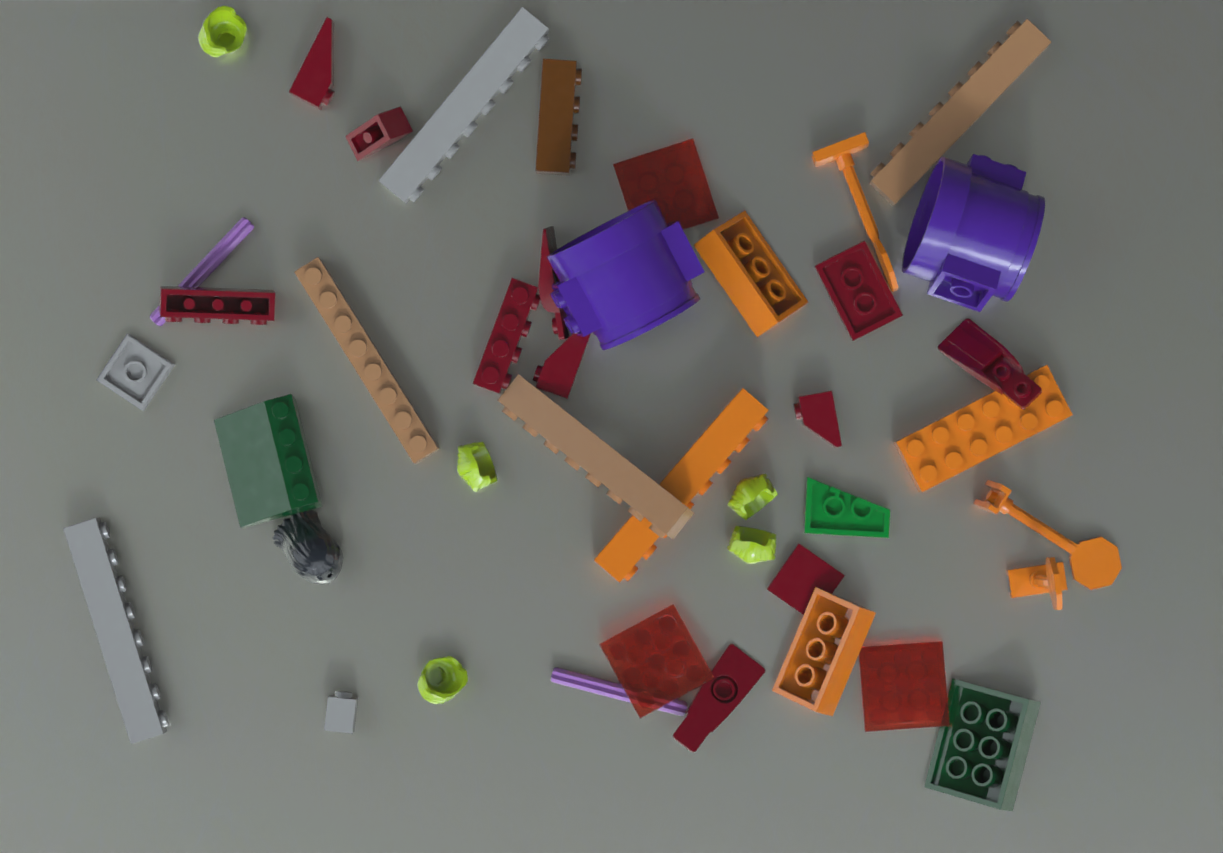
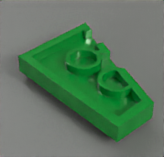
M807 477L804 533L889 538L890 509Z

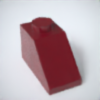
M400 106L377 114L345 137L357 161L400 141L412 133L413 130Z
M832 391L797 397L798 403L793 404L796 420L801 419L804 427L834 448L841 447L842 443Z

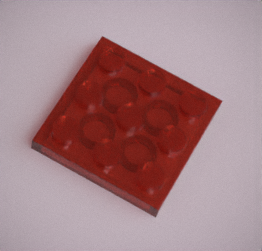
M693 138L613 164L628 211L649 201L656 200L667 223L679 221L683 230L719 219Z
M674 604L599 644L639 719L714 679L712 672Z
M943 641L861 648L858 658L864 732L950 726Z

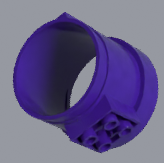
M976 154L971 156L967 164L944 156L941 157L935 165L918 203L903 253L902 272L929 281L928 295L981 312L992 296L998 297L1005 302L1010 301L1019 288L1034 253L1044 218L1045 198L1022 190L1026 172L1019 170L1014 165L1002 164L991 160L988 156Z
M656 200L644 203L601 224L547 256L559 279L558 282L551 285L554 291L550 295L557 308L564 309L567 317L563 319L570 333L582 337L593 332L597 336L602 350L618 346L663 324L700 300L698 293L695 292L692 286L691 279L705 271L679 221L667 223Z

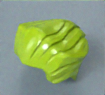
M228 6L218 7L204 21L198 35L199 44L207 54L216 58L234 52L241 47L247 31L246 23L236 14L234 8Z
M473 442L464 444V446H458L457 471L473 491L478 492L484 486L487 487L489 484L497 481V474L484 442Z
M760 474L740 480L727 505L744 520H747L771 502L778 493L770 479L767 478V474Z
M735 526L727 550L748 564L775 559L776 534L746 526Z
M451 656L430 660L420 675L417 684L418 690L426 701L433 704H443L451 700L467 684V671Z

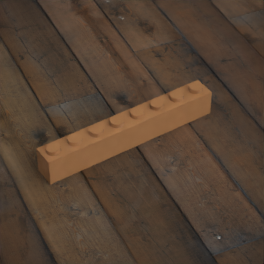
M1028 19L1023 24L1017 21L1006 32L1010 37L1003 44L997 41L987 52L990 58L984 64L978 61L967 73L970 79L964 85L959 81L948 92L951 98L944 105L939 102L928 113L932 118L925 125L920 121L909 133L913 138L906 145L900 142L890 152L893 158L885 166L881 162L870 173L873 179L869 184L892 206L910 190L1051 43Z
M317 257L296 270L294 273L413 463L416 464L439 450L438 445L322 260Z
M519 374L497 400L505 406L502 412L513 421H516L518 417L523 420L525 424L522 428L535 438L538 434L546 439L543 444L552 452L557 454L560 450L567 455L564 461L576 471L580 467L586 470L588 474L585 478L597 487L601 484L609 489L606 494L615 502L620 504L622 501H625L631 507L628 509L630 514L639 521H642L644 517L652 523L649 529L659 537L663 538L666 534L673 540L694 514L687 506Z

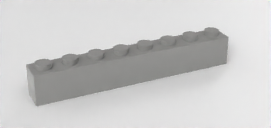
M522 7L379 179L380 183L407 204L410 200L415 202L423 193L424 189L421 186L429 178L432 181L442 169L439 165L445 157L451 159L460 148L457 144L464 135L468 138L476 129L478 124L475 121L481 114L486 116L496 104L493 99L498 93L504 94L514 82L511 78L517 70L522 73L531 62L529 58L531 53L535 49L540 51L549 40V37L546 36L549 33V28Z
M93 518L63 528L130 743L133 744L167 732L166 726H169L168 717L165 710L160 711L157 700L161 699L157 684H152L149 673L152 672L148 656L143 657L140 647L144 645L143 637L140 630H135L132 619L135 618V612L131 602H126L123 593L127 591L125 580L122 575L118 576L115 565H118L119 562L114 548L110 549L107 538H110L106 522H101L100 518Z

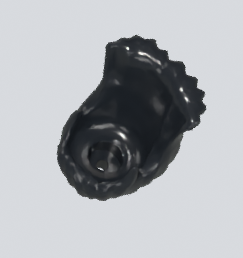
M308 510L293 514L291 518H285L283 523L277 526V530L274 531L275 535L272 537L274 544L285 552L288 562L297 574L311 583L320 585L329 584L337 578L343 564V553L337 542L321 526L316 511Z

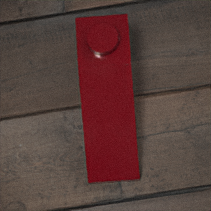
M326 17L289 90L291 96L319 110H322L324 105L329 106L335 94V91L332 90L334 86V22Z
M573 333L545 360L543 366H537L532 380L537 382V389L565 399L569 398L591 333L585 337Z

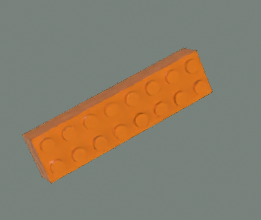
M742 388L659 485L691 509L694 506V503L691 502L692 498L697 493L703 495L713 484L709 480L715 472L721 474L732 462L728 457L734 450L739 453L747 445L750 439L746 436L752 429L756 432L759 431L769 419L765 416L769 410ZM632 515L595 557L594 561L619 583L623 578L628 582L637 572L638 567L635 564L641 557L647 560L656 550L657 546L654 545V542L659 536L649 529L652 524L644 517L642 521H639Z

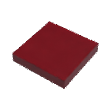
M798 543L767 590L804 615L815 587L833 594L845 575Z

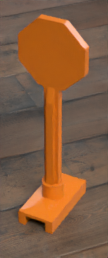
M863 132L812 152V160L815 167L836 161L839 171L843 172L866 233L874 244L885 280L891 291L895 292L899 287L886 250L879 240L878 228L853 167L855 163L851 154L864 150L869 145L866 133Z
M987 480L985 485L990 487L991 491H989L984 501L975 499L973 504L996 515L998 512L1004 515L1006 513L1070 553L1069 561L1073 579L1088 589L1093 590L1112 585L1122 569L1117 546L1101 536L1079 541L1077 544L1013 504V500L1008 497L1012 490L1002 484Z
M1047 557L1046 564L1006 570L1009 577L1011 598L1049 593L1054 610H1062V591L1068 590L1063 562L1056 563L1055 557Z

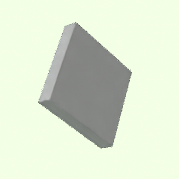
M127 333L96 380L140 410L145 411L175 364Z

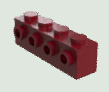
M511 278L474 378V385L501 394L502 389L506 390L512 379V374L508 373L512 363L517 364L522 352V348L518 347L522 336L527 338L532 324L531 321H528L531 310L537 311L541 300L538 294V287Z
M160 286L159 315L160 317H165L166 322H182V318H194L195 323H211V319H222L224 324H239V320H250V324L267 325V321H274L275 291L264 289Z

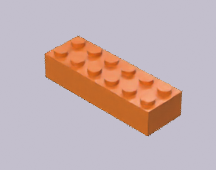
M1048 365L1041 366L1026 374L1042 390V393L1026 409L1018 407L1004 394L1001 395L993 391L893 442L918 492H924L1072 416L1073 414Z

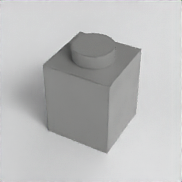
M335 691V695L328 696L324 731L351 734L355 731L358 698H353L352 692Z

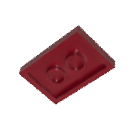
M865 240L814 266L852 341L903 316Z

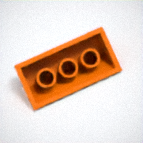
M745 210L718 226L694 244L701 258L705 261L716 277V280L721 284L732 303L757 337L808 303Z
M815 587L772 691L815 712L833 717L876 612Z

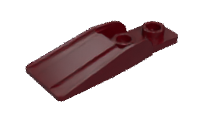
M554 226L544 228L542 233L538 288L543 308L548 312L555 313V317L552 318L553 332L558 334L559 340H564L569 337L568 328L563 319L566 317V313L563 308H557L550 295L554 291L551 285L559 281L547 258L550 253L557 250Z
M966 318L938 345V350L991 389L1001 395L1004 394L1021 409H1026L1042 393L1041 387L1024 374L1020 363L1005 346L969 318Z
M730 644L698 689L686 711L687 716L673 733V739L690 752H696L708 734L712 733L745 698L765 673V668L734 644Z

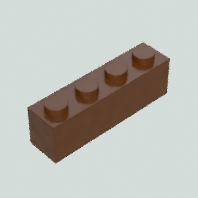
M543 59L536 174L570 176V169L576 168V152H571L572 141H577L578 124H573L574 113H579L580 96H575V86L581 85L582 68H577V61Z

